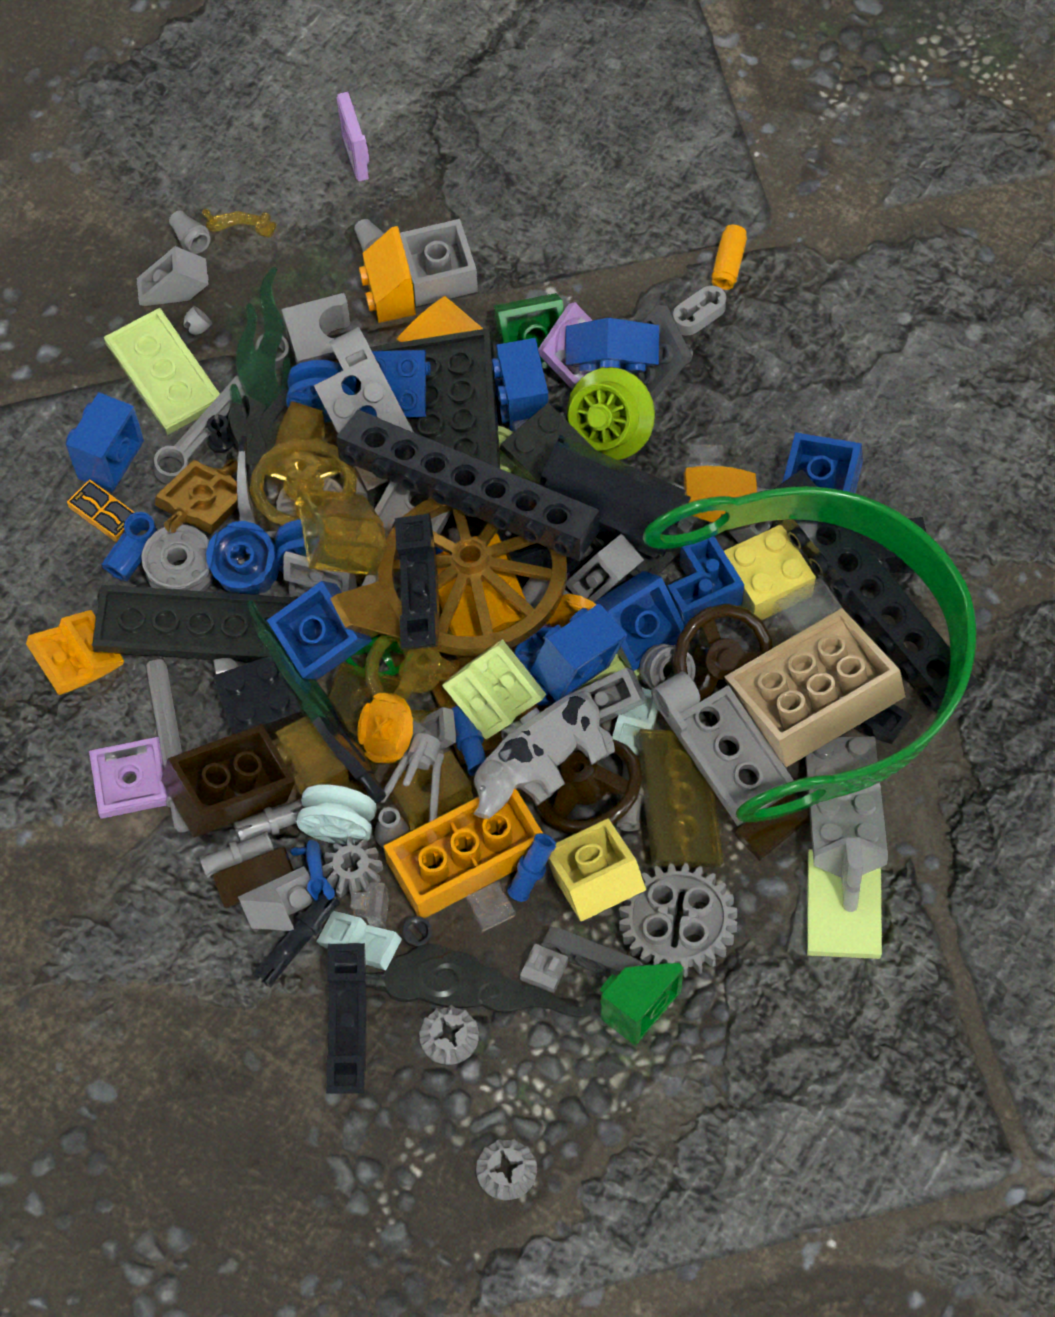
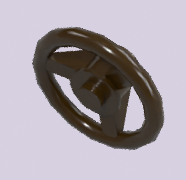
M729 603L707 607L688 621L677 638L673 655L675 675L681 671L688 674L686 657L689 644L699 630V643L694 651V660L698 666L697 689L701 702L712 695L719 679L725 680L724 676L773 648L772 638L763 621L746 607ZM728 617L741 620L753 630L759 641L760 651L743 650L735 640L721 638L714 619Z
M613 740L615 747L613 753L617 754L626 764L629 780L597 765V763L592 765L589 756L587 757L581 750H574L561 766V773L565 784L559 788L554 806L552 807L549 798L537 805V810L546 822L566 833L576 834L603 820L609 819L612 824H615L626 816L638 799L643 779L639 758L630 747L620 741ZM606 793L622 795L618 804L601 816L588 820H569L566 818L577 803L583 805L593 804L601 800Z

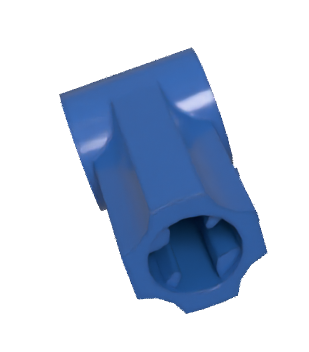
M135 512L126 519L124 523L125 531L101 564L104 570L120 581L128 582L142 561V551L146 541L158 531L152 517L145 512ZM148 530L144 535L137 536L140 531Z

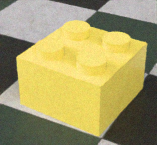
M781 524L724 550V553L745 584L741 606L749 609L761 620L813 596L816 577L799 550L790 542L788 533Z
M609 818L557 842L555 850L552 851L548 859L555 881L581 922L646 891L635 857Z

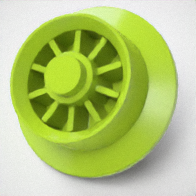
M600 368L586 374L573 388L568 401L567 418L568 423L596 451L620 460L637 453L646 444L654 427L655 409L647 387L634 374L620 368Z

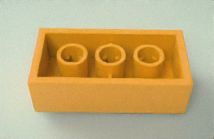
M517 789L513 790L508 802L490 819L474 815L479 805V797L384 845L386 862L417 916L427 918L518 870L517 864L519 859L527 854L535 835L543 832ZM467 848L468 852H461L460 850ZM432 865L436 866L435 869H430L428 867Z

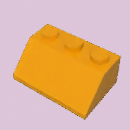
M498 534L494 535L488 546L501 542ZM443 551V552L437 554L436 556L450 555V554H448L447 552ZM503 554V555H500V556H498V557H495V558H500V559L509 560L508 557H507V554ZM469 560L466 563H473L476 560ZM437 568L438 574L447 568ZM493 570L526 600L515 574ZM456 578L439 589V603L442 610L445 607ZM487 581L482 583L493 633L505 630L525 618ZM466 585L449 627L452 635L483 636L472 586Z

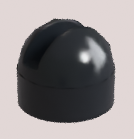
M419 916L408 919L402 928V936L405 942L415 947L426 944L432 934L430 923L425 918ZM413 924L424 937L421 941L408 928L410 925Z

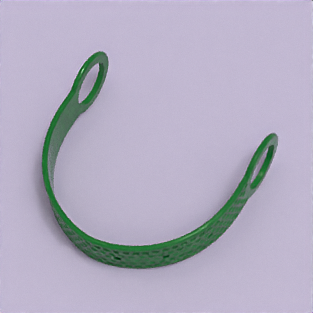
M810 486L776 488L735 498L729 496L710 497L684 504L664 513L651 522L643 533V541L649 547L671 549L701 542L725 530L765 521L796 519L834 524L871 538L901 558L926 584L944 614L950 641V672L943 701L930 727L919 738L902 750L873 764L834 775L807 777L764 791L750 798L737 809L736 817L740 821L759 822L786 816L819 802L864 790L889 778L909 764L929 744L951 717L966 690L976 650V620L968 586L951 558L928 533L903 514L876 500L848 491ZM707 511H726L721 518L698 530L679 535L662 534L670 525L686 517ZM817 789L811 794L792 802L759 809L784 796L805 790Z

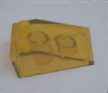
M298 488L297 498L308 568L376 575L388 547L383 521L366 497L360 494Z

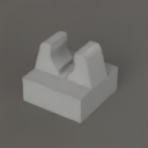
M534 944L520 974V980L554 994L568 964V957Z

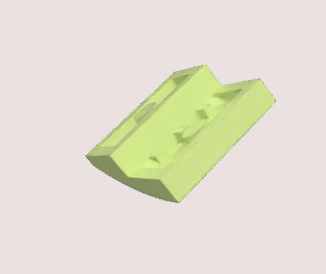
M503 639L465 665L442 685L474 726L482 732L485 739L510 725L516 716L543 700L546 695Z

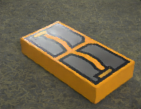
M90 479L67 501L68 507L116 543L125 531L124 523L126 519L135 513Z

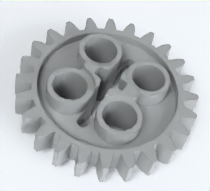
M669 863L668 872L663 873L656 866L655 877L653 878L646 873H642L646 891L625 900L624 904L626 906H622L619 909L620 917L623 918L619 921L620 931L625 932L623 934V943L632 944L630 946V955L636 956L641 954L640 962L644 965H647L650 961L654 962L653 965L679 963L684 967V977L688 976V969L692 966L701 974L703 962L712 967L716 966L714 954L725 957V945H733L734 935L731 933L737 932V921L734 920L737 918V908L731 907L734 904L733 894L724 895L726 893V884L720 883L714 886L716 874L712 873L706 878L702 877L701 866L694 873H690L688 863H684L681 871H676L673 863ZM683 891L686 894L683 901V917L680 920L678 946L673 948L671 944L674 935V922L677 916L678 896ZM660 897H666L671 900L667 904L655 902ZM695 902H703L707 906L702 909H696L690 905ZM654 930H662L666 934L662 937H653L649 933ZM693 934L702 937L698 942H690L685 938Z

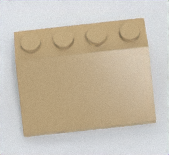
M843 608L724 676L726 683L785 767L797 762L905 698L900 669Z

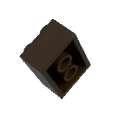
M262 724L168 758L161 778L164 787L193 838L263 812L265 808H273L286 803L296 781Z

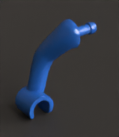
M309 840L307 847H293L291 849L293 856L304 854L307 856L311 877L307 889L310 895L317 901L319 892L323 890L328 900L333 899L335 890L323 876L322 852L319 843Z

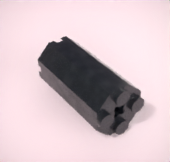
M562 435L559 436L539 482V485L600 510V534L613 540L622 534L636 550L654 558L657 555L664 557L667 549H657L646 545L643 541L645 529L659 516L689 503L691 499L690 496L685 495L686 490ZM679 521L666 528L662 534L675 535L679 527L677 526Z

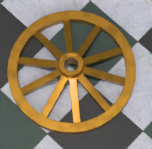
M432 498L420 503L403 517L430 514L432 519L453 510L460 541L454 543L433 531L435 546L450 554L436 556L437 568H447L438 574V587L440 589L454 578L456 580L439 618L438 646L428 648L452 655L478 656L502 639L509 648H512L533 636L550 620L557 610L565 591L567 581L566 556H562L548 548L552 559V569L495 558L535 543L527 541L522 536H517L488 546L498 531V528L488 522L480 536L474 538L470 536L465 513L446 504H439ZM394 526L380 554L378 578L386 597L400 621L399 615H402V600L400 601L397 596L393 580L394 572H400V559H397L398 552L396 550ZM469 560H476L473 563H466ZM493 570L550 581L544 597L534 609ZM487 581L525 618L505 630L493 633L482 583ZM466 585L472 586L483 636H455L446 634Z

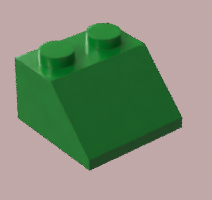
M557 293L493 306L501 344L536 338L538 348L564 312L563 301ZM540 356L542 368H550Z
M679 963L625 967L618 976L612 974L600 990L602 993L600 1001L601 1020L636 1046L681 993L684 967Z

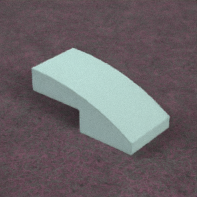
M642 688L648 702L622 715L619 714L612 736L613 739L628 745L638 757H640L637 735L651 736L659 711L653 701L651 690Z
M333 911L316 942L327 949L328 944L365 943L366 965L386 970L402 938L394 931L367 925L360 917Z

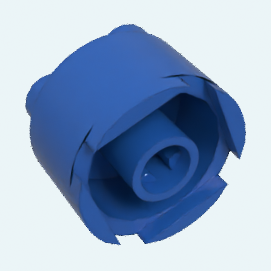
M247 521L232 522L218 533L216 532L210 539L206 552L207 564L215 579L230 593L258 595L267 592L280 572L276 564V551L278 549L270 536L260 526ZM245 554H248L250 559L240 565L238 559H244Z

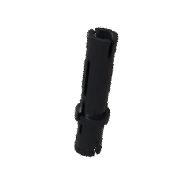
M321 890L318 900H314L304 913L300 912L295 917L297 922L293 925L294 930L287 932L257 970L253 972L257 979L262 978L261 982L271 988L313 935L318 936L322 931L320 926L336 907L341 904L336 897L328 900L323 890Z

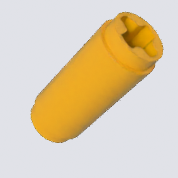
M728 225L721 236L711 277L713 286L723 290L732 289L737 281L747 241V231L742 226Z

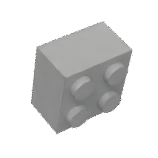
M460 219L400 233L412 277L416 307L434 303L444 296L450 299L478 292L477 269Z

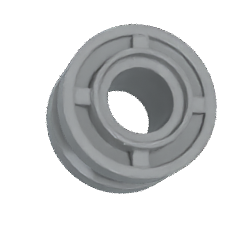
M657 644L645 652L640 662V675L648 688L652 689L675 676L673 655L676 646ZM687 653L688 675L694 680L695 663L692 656ZM670 661L672 670L667 677H664V666Z

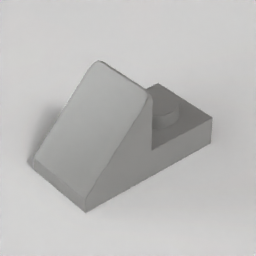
M304 866L238 897L252 929L294 930L289 915L310 906L314 901V898L307 889L308 882L311 879Z

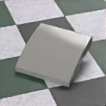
M287 551L284 554V580L289 581V595L300 597L320 581L336 583L342 592L357 588L356 578L352 569Z

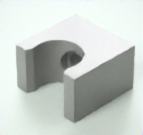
M344 293L281 309L286 335L296 365L310 360L330 361L337 359L329 343L334 338H330L327 335L331 331L346 328L350 325L348 304Z

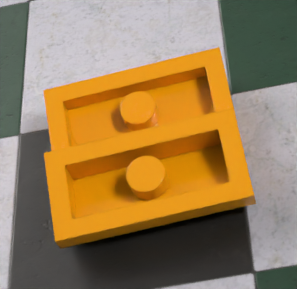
M444 296L422 312L398 336L397 340L404 342L483 328Z
M695 466L686 468L683 473L685 495L691 497L689 503L710 497L729 496L735 498L757 492L756 473L723 466ZM707 511L692 516L713 523L720 518L721 514H725L726 511Z
M92 610L63 617L59 627L28 635L26 645L58 695L87 685L107 675L124 663L120 653L94 652L92 644L96 616Z

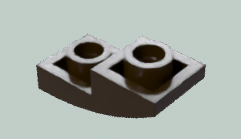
M282 847L234 865L212 876L223 906L227 909L241 904L238 899L239 896L293 872L294 869L286 848Z

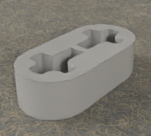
M706 286L677 305L673 311V319L681 335H693L720 317L726 308V294L717 286ZM684 316L686 320L681 321V317ZM693 316V321H692V322H690L689 320H687L688 318H690V317Z

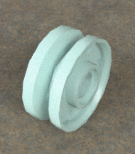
M314 785L305 789L301 799L304 808L298 813L296 821L298 828L305 834L321 841L333 844L337 842L341 845H347L348 837L353 839L354 845H358L363 839L368 841L371 838L372 827L369 822L375 817L377 808L376 803L369 796L359 791L336 785Z

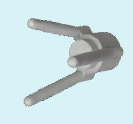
M415 733L411 745H409L385 786L384 792L386 797L380 803H384L408 763L410 765L403 781L404 786L410 785L417 768L428 770L430 765H433L429 822L437 818L440 773L444 755L439 753L440 740L429 734Z

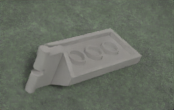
M875 736L837 737L805 756L806 778L819 775H834L878 762ZM880 782L864 790L819 802L809 807L814 866L841 877L843 907L849 912H853L858 908L862 875L887 865L888 861ZM817 789L807 790L808 795L816 791Z

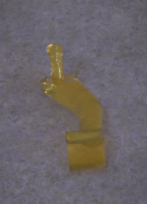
M205 208L202 211L203 216L208 219L206 228L210 231L216 232L234 225L247 224L256 226L255 230L259 235L269 238L272 237L277 226L275 222H270L271 216L266 212L256 215L235 211L213 216L209 209Z

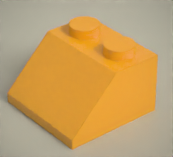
M398 226L391 227L362 253L364 266L359 267L362 286L368 285L370 292L365 293L369 312L375 311L378 323L416 315L412 277Z

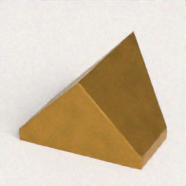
M378 581L336 594L330 598L345 628L373 638L378 634L400 638V621Z

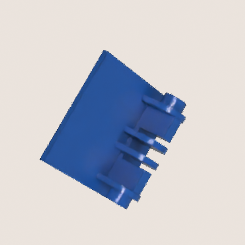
M426 350L372 351L405 417H426V375H430L431 372L430 362H426ZM369 406L361 408V411L377 417V412L374 408Z

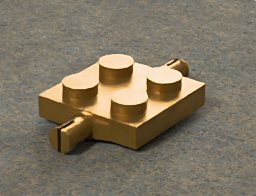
M229 459L219 469L208 467L196 460L189 463L155 496V506L172 514L164 522L165 529L168 532L171 530V533H175L183 523L187 522L212 534L238 508L237 481L232 477L237 472L238 462L234 461V459Z

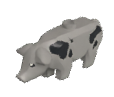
M582 691L567 695L541 713L535 708L519 720L522 726L509 734L476 771L474 785L478 791L479 805L474 815L490 819L508 802L513 790L517 788L529 794L536 806L565 784L557 766L562 764L574 750H581L587 757L589 756L592 765L599 760L605 759L615 751L613 737L608 731L599 727V710L589 692Z

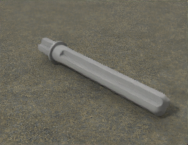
M163 659L149 661L146 668L165 769L167 759L181 754L182 749L167 665ZM168 794L169 797L166 798V805L171 808L174 828L180 833L189 831Z

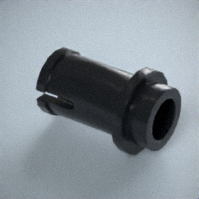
M213 415L207 421V428L210 433L208 443L214 451L225 453L234 445L228 421L225 416L218 415L219 423H216L215 415Z

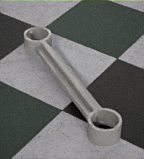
M276 332L262 334L256 342L254 357L174 446H165L156 452L153 471L158 480L169 484L187 466L188 459L210 436L207 421L211 416L215 415L216 423H219L218 415L226 417L229 414L231 403H239L267 370H275L285 364L289 346L287 340L281 334ZM266 344H275L282 349L283 354L278 358H268L261 353L260 348ZM165 457H174L181 462L182 468L178 472L167 473L158 464Z

